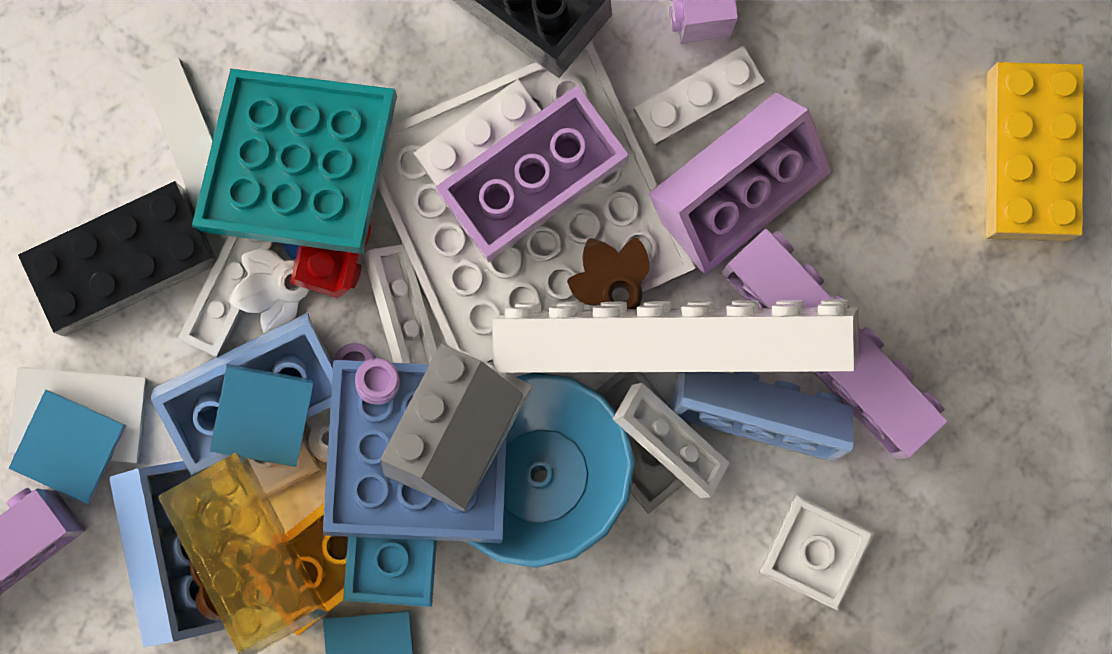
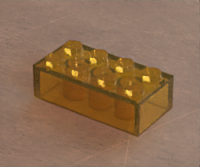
M235 452L158 496L238 654H256L328 613L248 459Z

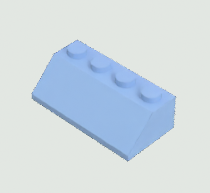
M308 313L153 388L151 401L191 475L231 456L210 452L227 364L313 380L314 384L307 418L331 407L333 362Z
M678 372L670 409L687 423L831 462L852 452L854 444L853 407L841 404L842 398L837 395L817 392L815 397L801 393V387L790 382L776 381L775 385L758 381L759 375L752 372H734V374L727 372Z
M184 461L138 468L110 476L109 479L143 647L175 642L243 625L241 613L235 612L234 615L226 620H210L200 613L196 605V595L200 587L190 573V558L194 546L202 543L216 556H219L228 549L211 466L191 475Z

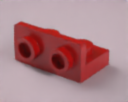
M370 224L367 232L365 246L367 245L371 234ZM299 245L290 284L338 299L349 291L350 288L354 289L359 281L362 265L357 263L359 253Z

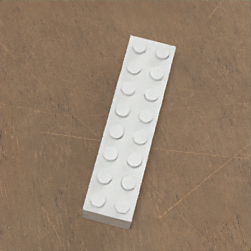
M845 299L821 300V304L818 307L803 308V300H778L776 305H772V308H759V301L756 300L732 301V305H728L726 308H714V301H690L688 305L681 306V309H671L669 301L644 302V306H638L637 309H627V302L615 301L602 302L601 306L593 307V310H584L583 302L558 303L557 307H549V310H541V303L526 302L516 303L515 307L505 308V314L492 319L493 364L496 373L854 371L860 360L859 307H848V300Z

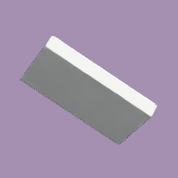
M17 367L8 452L16 453L46 389L127 425L110 461L140 463L148 378Z

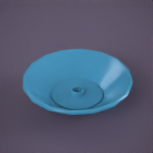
M533 372L516 377L532 385V391L506 436L502 543H466L497 562L539 568L575 559L608 535L629 502L635 461L629 435L613 420L616 411L602 394L572 377ZM537 471H547V478L544 481H534L533 478Z

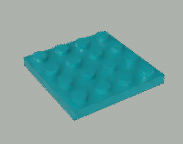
M230 68L192 226L204 233L363 254L397 100L395 89Z

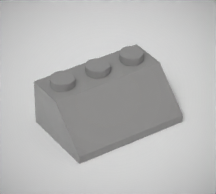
M440 343L380 459L384 475L465 512L523 397V393L481 360Z

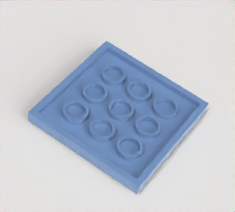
M334 360L323 536L502 543L506 438L474 493L466 511H461L385 476L380 462L429 364L392 363L399 373V390L391 401L381 405H374L364 401L358 395L355 386L356 372L365 361Z

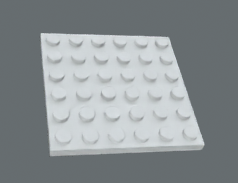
M592 41L589 42L560 78L537 62H534L390 127L377 187L447 344L451 348L455 346L489 363L493 361L492 319L505 314V308L515 307L516 303L537 302L541 303V310H549V307H557L558 303L580 302L572 294L567 280L573 275L585 272L582 255L589 238L605 242L615 248L618 253L624 245L634 238H638L643 243L649 258V272L640 284L642 294L695 271L691 258L662 225L648 193L658 185ZM517 79H519L541 111L578 85L629 154L627 164L488 263L437 193L436 185L416 159L414 152ZM617 288L613 291L612 297L615 301L625 302L629 299V294L624 288ZM584 304V310H593V307H596Z

